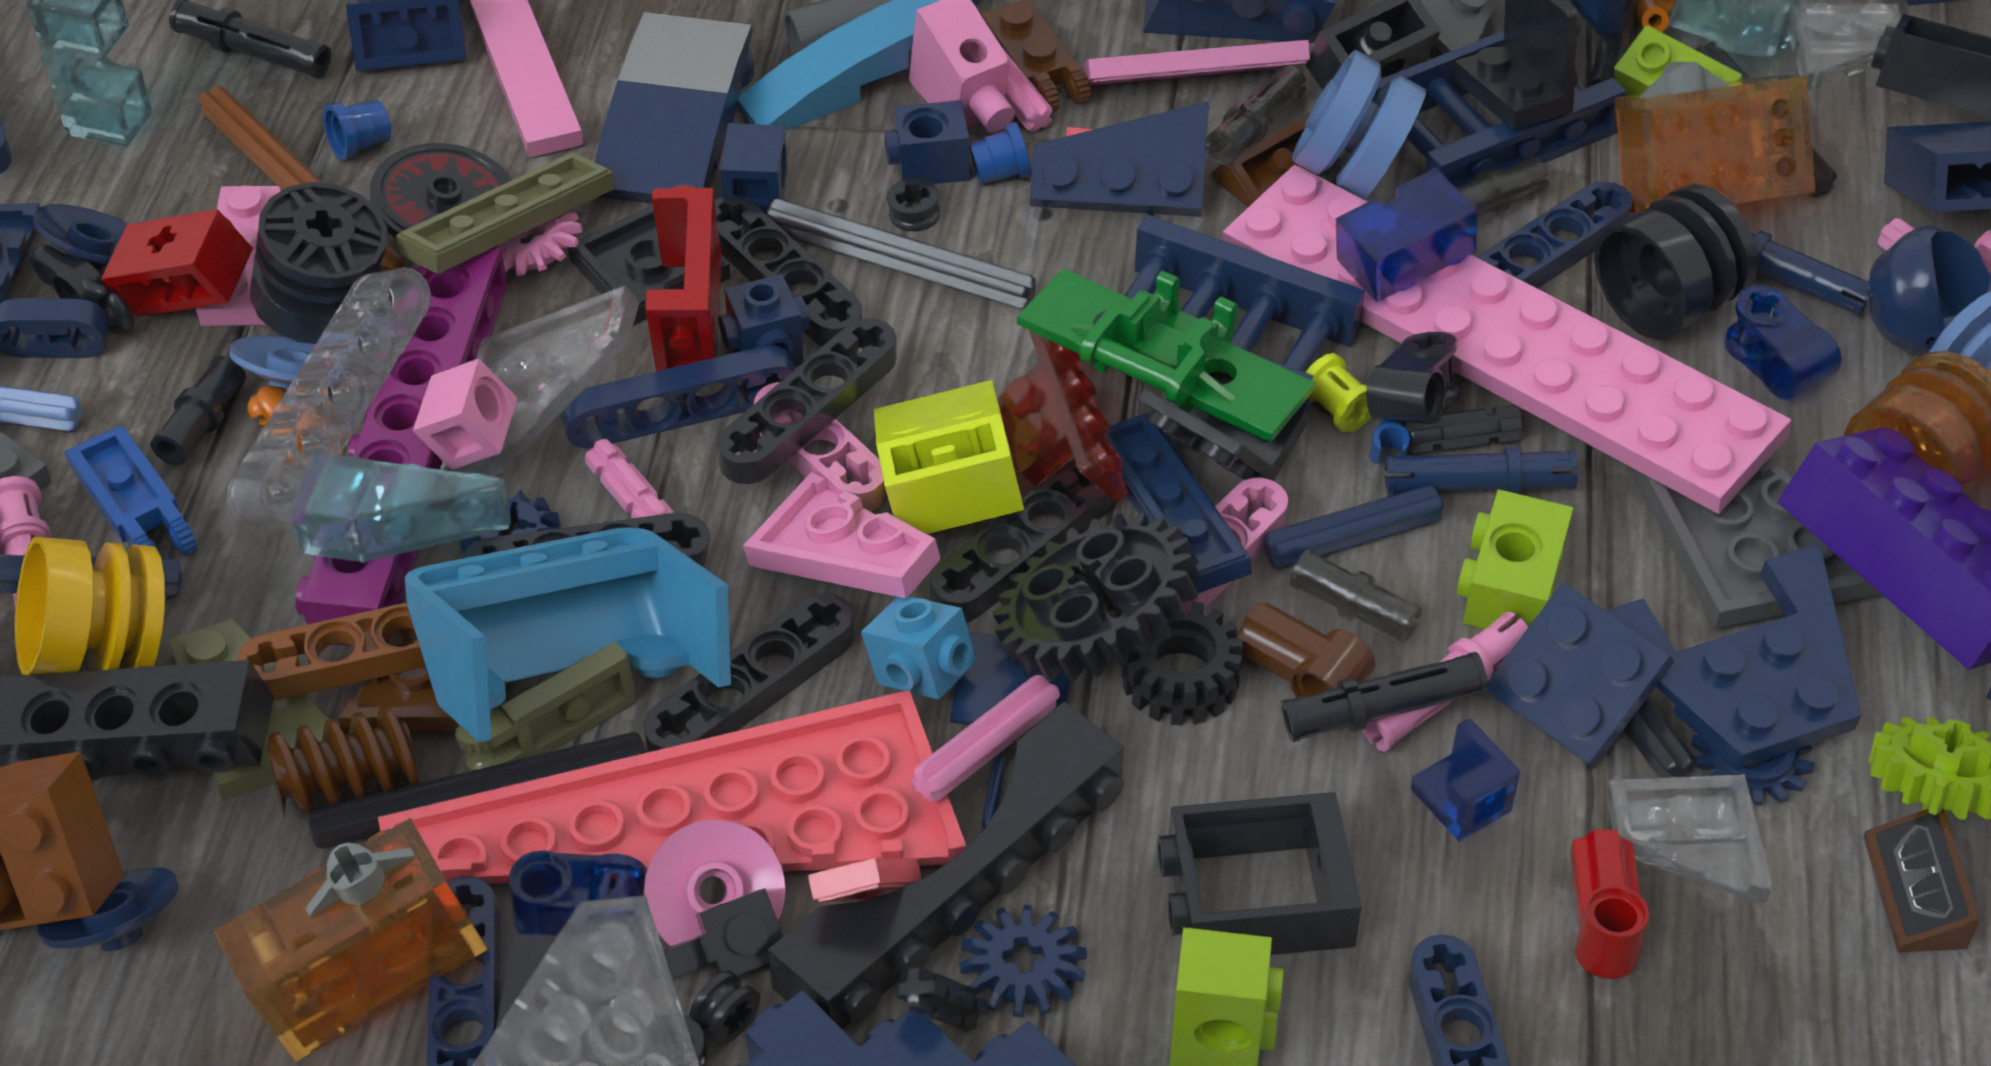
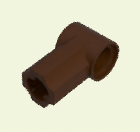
M1258 601L1246 614L1236 638L1241 637L1242 655L1289 681L1296 698L1336 688L1340 680L1353 677L1356 682L1364 681L1371 675L1376 666L1375 657L1371 649L1355 634L1344 629H1334L1325 635L1268 602L1262 604Z

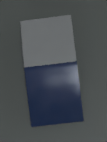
M648 12L643 13L615 86L595 158V163L613 171V190L599 197L652 203V192L656 188H673L681 185L709 188L712 170L719 167L728 123L734 122L753 32L752 25Z

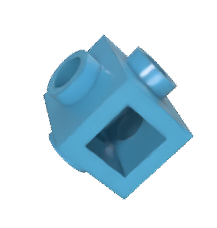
M911 596L907 599L896 597L861 631L878 685L902 691L910 690V693L939 700L977 662L964 614L960 607Z

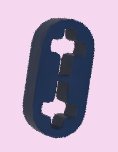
M15 298L0 303V351L5 354L21 358H88L101 353L105 346L110 328V317L103 308L91 301L82 299Z

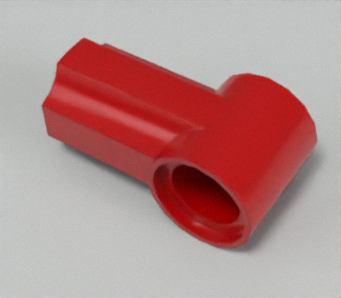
M1593 829L1588 835L1573 839L1570 849L1579 927L1575 954L1578 962L1591 974L1607 979L1622 978L1631 973L1638 964L1648 924L1649 910L1639 893L1633 841L1624 839L1618 830Z

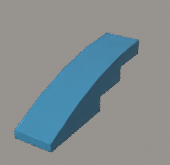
M893 0L834 29L779 64L739 95L737 107L750 124L784 125L785 130L861 103V85L909 68V51L912 50L916 10L939 0Z

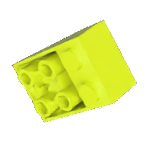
M993 380L874 409L876 445L884 485L893 516L926 534H931L1024 510Z

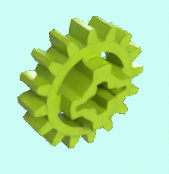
M1903 717L1900 726L1886 722L1883 725L1882 732H1876L1868 763H1871L1869 774L1872 777L1882 779L1880 787L1882 790L1902 792L1903 798L1901 802L1907 805L1920 802L1922 804V811L1928 809V812L1937 815L1941 812V809H1944L1945 814L1952 811L1961 820H1966L1968 812H1974L1986 820L1991 819V742H1988L1990 733L1985 731L1973 733L1970 730V724L1948 718L1946 723L1940 724L1934 717H1927L1926 724L1918 723L1909 717Z

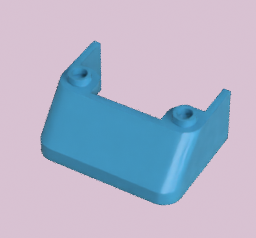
M640 528L610 529L423 566L410 571L405 576L407 607L436 701L478 743L492 740L490 714L493 708L505 701L506 682L565 670L582 658L597 652L614 641L627 653L630 667L638 669V673L642 676L651 678L667 677L676 673L678 667L690 665L717 687L731 685L728 584L652 531Z

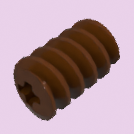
M389 706L378 709L375 729L372 728L366 717L359 712L351 716L349 735H345L338 722L333 718L324 722L322 741L318 742L307 725L297 728L294 748L289 746L279 731L273 732L269 736L268 758L283 818L285 817L287 798L293 797L303 813L308 814L312 811L314 792L321 791L332 806L340 801L341 785L348 784L359 799L367 795L368 779L375 777L384 792L394 789L395 773L399 771L403 772L411 785L420 783L416 755L407 723L404 718L400 722Z

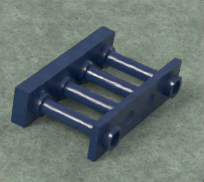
M1501 31L1381 78L1372 101H1374L1388 81L1401 75L1426 89V95L1419 113L1439 106L1468 135L1453 143L1444 144L1416 117L1406 137L1427 159L1421 195L1435 209L1617 134L1626 90L1614 78L1583 89L1577 84L1574 87L1573 112L1515 131L1504 122L1490 125L1462 97L1469 92L1455 81V61L1478 54L1479 51L1488 47L1504 46V31Z
M1146 215L1137 228L1135 272L1139 274L1124 294L1128 298L1133 299L1139 291H1147L1154 294L1157 276L1161 271H1165L1180 278V288L1193 292L1181 310L1198 319L1201 317L1205 318L1219 297L1237 303L1238 308L1247 311L1235 330L1234 337L1230 343L1243 350L1251 352L1270 320L1302 330L1283 364L1271 360L1268 361L1312 381L1313 375L1305 372L1324 341L1328 339L1351 347L1360 332L1365 290L1150 215ZM1311 395L1298 409L1307 416H1309Z

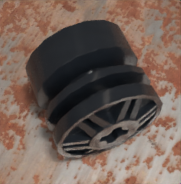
M304 183L289 186L270 197L259 215L256 253L253 260L250 286V301L258 318L275 333L303 343L324 345L347 340L364 329L375 312L379 290V275L382 272L383 258L387 246V226L378 209L361 194L335 184Z
M1698 183L1679 186L1669 192L1666 197L1652 202L1646 210L1635 212L1607 228L1598 238L1594 254L1597 280L1607 302L1623 322L1637 333L1653 339L1673 337L1699 321L1708 311H1715L1727 301L1742 295L1754 283L1758 269L1756 243L1747 221L1730 200L1714 188Z

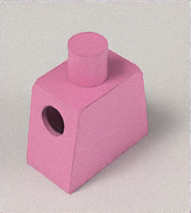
M939 0L917 9L909 82L928 103L961 100L967 127L981 122L988 132L993 133L1004 129V125L1009 124L1015 116V110L1005 99L1010 63L1008 56L971 0Z

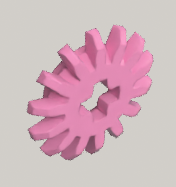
M568 211L502 243L501 248L505 272L510 268L516 270V276L525 275L526 271L538 269L540 272L547 269L546 265L554 260L562 261L566 258L565 248L576 247L579 243V240L572 235L583 232L581 223L574 222L579 219L578 215L574 211ZM539 232L540 235L534 236L530 243L522 244L521 239L527 238L531 233Z

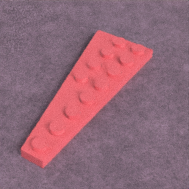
M910 690L378 817L385 851L411 848L419 862L391 878L393 888L442 886L451 879L462 876L477 877L486 881L487 884L645 878L652 857L669 836L687 825L704 820L732 821L755 831L774 850L783 872L829 870L871 858H917L919 866L945 865L966 849V843L948 794L939 801L929 802L922 793L915 792L912 787L911 779L915 776V767L933 753Z

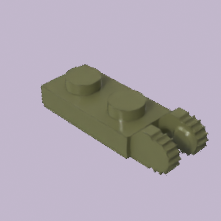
M614 641L535 687L522 692L519 696L501 705V709H493L490 714L492 740L478 743L461 726L456 728L457 733L455 736L460 750H464L465 754H467L464 756L466 772L551 752L636 703L638 697L627 653Z

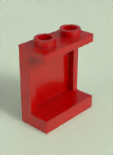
M681 185L673 188H656L652 192V205L662 265L665 267H685L684 289L647 290L646 316L656 371L718 357V316L720 314L722 256L713 188H695L693 186Z

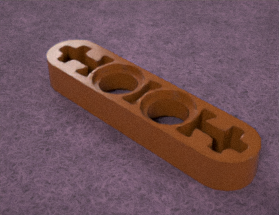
M407 603L262 634L250 639L237 654V661H251L273 694V701L426 667L418 639L414 643L403 647L391 646L385 642L388 636L397 630L408 628L415 630ZM345 643L355 648L351 655L340 661L329 662L319 657L325 648L333 644ZM306 654L308 665L300 666L298 655ZM276 662V670L264 673L265 664Z

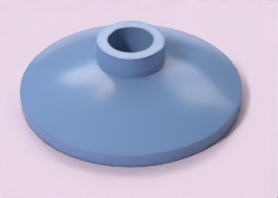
M244 337L232 342L229 356L235 363L257 376L270 380L269 385L283 387L291 396L304 395L306 393V386L327 385L351 377L354 363L348 356L333 348L321 344L297 342L287 337Z

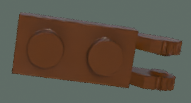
M1031 0L1009 3L1005 6L980 13L1001 47L1052 107V112L1060 109L1057 85H1062L1067 94L1075 101V104H1081L1091 99L1090 82L1085 72L1082 71L1079 63L1075 62Z

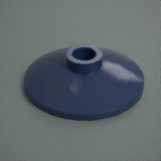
M50 204L39 207L35 211L32 220L37 232L51 244L75 259L81 258L87 261L97 271L101 269L102 264L108 265L126 226L129 225L108 214L66 204Z
M142 868L124 872L125 876L94 916L39 924L38 934L41 941L53 948H81L100 944L104 951H115L125 948L136 942L143 935L141 926L159 914L176 896L179 889L176 876L172 871L165 868Z

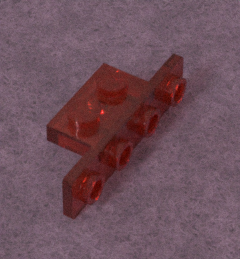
M1029 330L1040 362L1023 377L1013 380L1007 386L1004 393L997 398L1003 425L1019 473L1037 486L1071 456H1074L1080 473L1119 503L1129 495L1121 475L1125 465L1119 454L1109 443L1106 434L1111 430L1110 425L1103 414L1096 408L1093 397L1097 394V391L1091 380L1082 371L1079 363L1081 361L1080 354Z

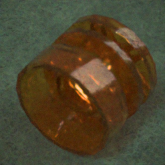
M1925 352L1911 361L1901 370L1899 375L1887 384L1883 391L1871 398L1851 417L1844 436L1880 427L1897 431L1911 441L1914 446L1913 452L1932 468L1940 469L1953 476L1961 484V492L1966 495L1975 486L1978 478L1991 470V371L1971 358L1953 352Z

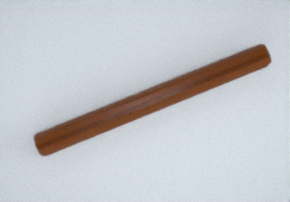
M214 85L209 92L202 91L198 98L202 104L201 112L282 190L289 186L304 183H324L225 88ZM388 243L383 258L382 272L379 275V284L383 286H390L395 280H402L406 273V269L403 267L404 258Z

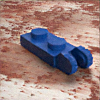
M123 425L64 451L69 467L122 543L127 541L130 547L132 544L156 547L153 541L149 540L145 532L164 524L176 549L181 551L182 555L186 556L198 550L193 533L179 512L175 497Z

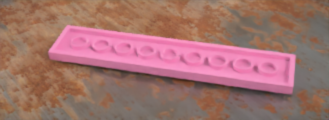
M1296 164L1222 231L1223 241L1365 290L1361 322L1400 343L1409 336L1424 332H1445L1454 335L1457 339V350L1452 355L1453 372L1717 514H1720L1790 436L1792 419L1445 242L1447 245H1443L1436 239H1430L1429 245L1434 249L1431 252L1426 247L1425 241L1434 235ZM1419 243L1420 246L1409 252H1426L1428 255H1409L1404 251ZM1393 257L1401 263L1415 266L1416 269L1400 276V273L1410 269V267L1399 265L1389 258ZM1418 260L1423 262L1424 265L1416 264L1414 261ZM1374 266L1385 273L1396 275L1398 278L1382 286V282L1392 277L1380 274L1371 269V267Z

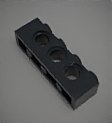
M250 660L0 677V767L15 762L81 752L91 781L106 775L140 774L157 777L171 771L204 770L222 773L235 767L260 766L274 696Z

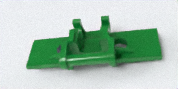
M1063 268L1017 316L1018 325L1080 354V359L1093 365L1095 370L1105 374L1112 367L1165 392L1166 399L1179 405L1178 408L1190 413L1193 408H1196L1272 442L1316 388V382L1230 344L1234 337L1237 321V303L1219 297L1214 306L1212 321L1204 317L1198 319L1181 311L1178 301L1180 278L1165 271H1161L1157 276L1156 292L1154 295L1147 291H1139L1131 299ZM1208 373H1226L1234 380L1228 384L1221 385L1209 376Z

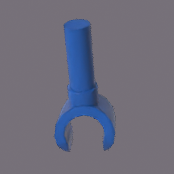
M1379 419L1380 426L1375 429L1369 455L1371 461L1379 463L1381 447L1385 446L1395 448L1400 456H1407L1410 441L1408 431L1403 426L1395 423V421Z

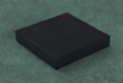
M653 205L579 239L576 247H568L570 261L630 327L647 319V290L684 289L685 267H665L662 265ZM723 256L721 262V283L731 278L729 262Z

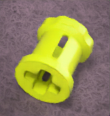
M1335 353L1326 354L1316 360L1305 372L1313 375V381L1316 382V388L1311 394L1310 402H1318L1334 416L1333 423L1341 432H1354L1371 419L1366 402L1367 385L1361 384L1346 370L1345 360Z

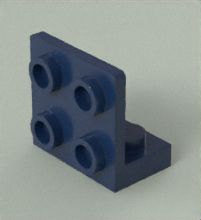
M348 0L346 3L356 71L463 60L467 58L459 0Z

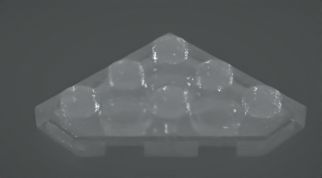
M622 286L481 340L476 359L480 358L518 399L500 454L451 470L442 462L439 473L454 488L480 479H489L503 472L628 346L640 302L626 286Z
M646 896L580 902L474 1061L473 1066H699Z

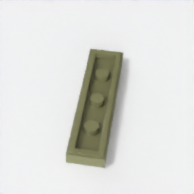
M571 152L396 235L398 254L436 274H440L613 190V171Z

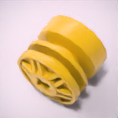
M34 537L28 545L23 559L16 597L15 648L21 674L78 672L85 653L90 671L153 667L159 651L165 614V579L162 560L157 548L154 546L132 544L126 552L123 544L105 542L99 550L92 568L91 554L85 541Z

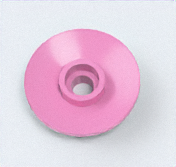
M704 820L677 830L657 849L650 861L645 876V906L654 929L669 946L702 934L695 914L766 888L778 921L785 901V878L780 861L774 850L755 831L732 821ZM708 877L720 879L725 887V894L722 900L716 904H708L700 896V885Z

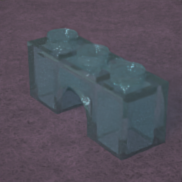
M29 0L26 3L28 17L33 23L41 50V59L44 66H46L54 93L55 105L59 109L66 135L127 148L153 111L142 70L120 65L107 57L129 27L123 1Z

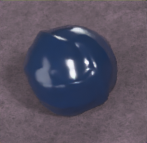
M1923 226L1913 229L1880 255L1871 266L1869 275V303L1872 320L1880 334L1893 345L1905 352L1928 357L1933 345L1953 319L1977 298L1991 291V273L1986 267L1979 250L1952 231H1944L1934 226Z

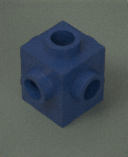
M782 274L724 289L727 314L719 315L718 323L723 343L728 351L734 350L737 353L762 346L774 345L782 347L789 353L794 367H798L804 362L802 332L810 329L809 315L802 296H792Z

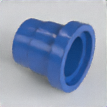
M378 100L346 107L338 102L326 105L324 108L323 124L325 134L333 153L339 160L343 161L354 158L359 150L374 147L376 144L388 142L391 139L389 116L383 104Z
M1016 122L1004 125L1005 131L984 137L982 140L969 144L972 162L981 185L1019 175L1021 180L1032 176L1026 146Z

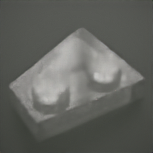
M1789 4L1785 23L1803 90H1812L1820 87L1824 75L1841 70L1848 77L1864 71L1867 66L1871 65L1880 36L1883 35L1886 26L1896 28L1901 19L1897 4Z
M1745 774L1609 780L1605 798L1612 830H1618L1624 839L1633 841L1635 860L1754 902H1767L1773 887Z

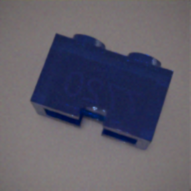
M1436 168L1397 187V198L1384 205L1375 198L1335 218L1337 260L1376 302L1399 291L1408 290L1418 281L1449 265H1456L1469 255L1477 252V209Z

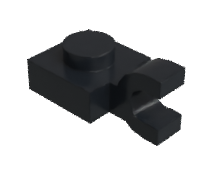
M766 888L695 914L702 934L659 950L655 954L665 979L677 978L712 962L717 974L731 970L738 976L768 964V949L783 937Z

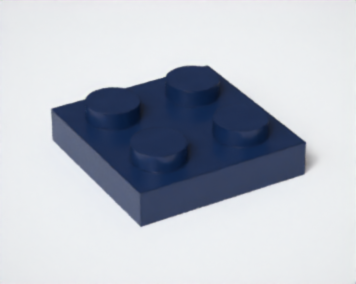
M1562 582L1488 681V687L1486 688L1487 693L1595 769L1675 661L1669 654Z

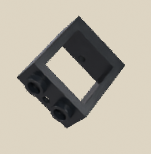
M1904 13L1896 28L1886 26L1883 35L1880 36L1871 63V68L1881 70L1876 86L1991 118V37Z
M1336 792L1171 807L1169 834L1158 836L1157 850L1161 876H1173L1176 893L1168 894V917L1172 936L1182 935L1184 927L1272 937L1270 955L1355 947L1362 906ZM1306 848L1317 903L1204 913L1194 862L1195 858Z

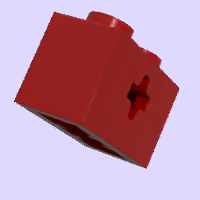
M219 209L129 224L126 226L101 280L114 293L121 295L137 317L229 303L253 247Z

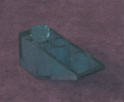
M316 452L289 510L300 553L366 562L509 529L511 523L504 478L489 477L479 473L467 474L424 468L414 464L402 465L366 460L355 456H337Z

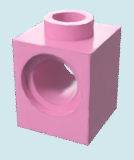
M478 358L431 376L413 432L451 470L501 453L518 398Z

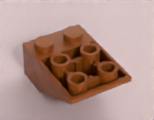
M81 752L20 761L0 767V930L94 916L125 875Z

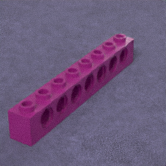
M501 244L440 274H436L414 263L411 276L412 292L408 302H401L398 307L396 316L397 333L393 344L385 345L382 351L380 362L381 378L377 389L371 388L367 393L364 406L365 422L361 433H355L351 437L348 448V469L344 480H337L334 484L331 495L332 514L327 528L320 527L316 533L313 549L314 564L310 575L302 576L297 586L296 610L299 615H304L306 625L403 603L406 595L405 576L414 570L448 468L413 432V428L432 375L478 358L482 361L484 359L508 287ZM392 634L388 636L387 640L385 641L386 643L389 642ZM337 643V644H334V645L351 646V645L345 644V643Z

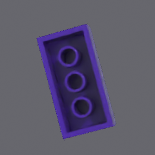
M1880 427L1816 442L1777 503L1968 670L1991 663V511L1981 509L1961 492L1962 486L1953 476L1940 469L1932 468L1913 452L1914 446L1908 438L1892 429Z

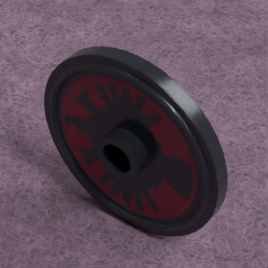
M426 143L404 148L387 157L373 174L369 197L370 203L378 209L386 224L387 233L396 239V235L505 184L512 179L497 162L476 150L447 143Z

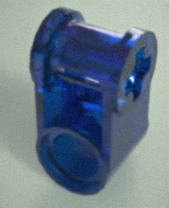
M1753 285L1739 293L1735 305L1738 319L1727 330L1724 340L1725 348L1733 358L1740 361L1755 374L1772 394L1780 399L1789 400L1838 372L1841 367L1842 357L1835 339L1829 332L1817 326L1795 307L1784 293L1766 285ZM1774 307L1772 317H1770L1772 308Z
M547 850L532 851L521 856L512 865L509 873L514 925L520 934L598 937L599 946L624 947L633 944L639 939L642 928V921L636 912L639 893L644 890L647 868L638 859L617 853L586 855L555 853ZM613 874L617 875L616 883L611 882L610 877ZM538 895H551L545 898H535ZM610 919H615V926L611 927L609 925Z

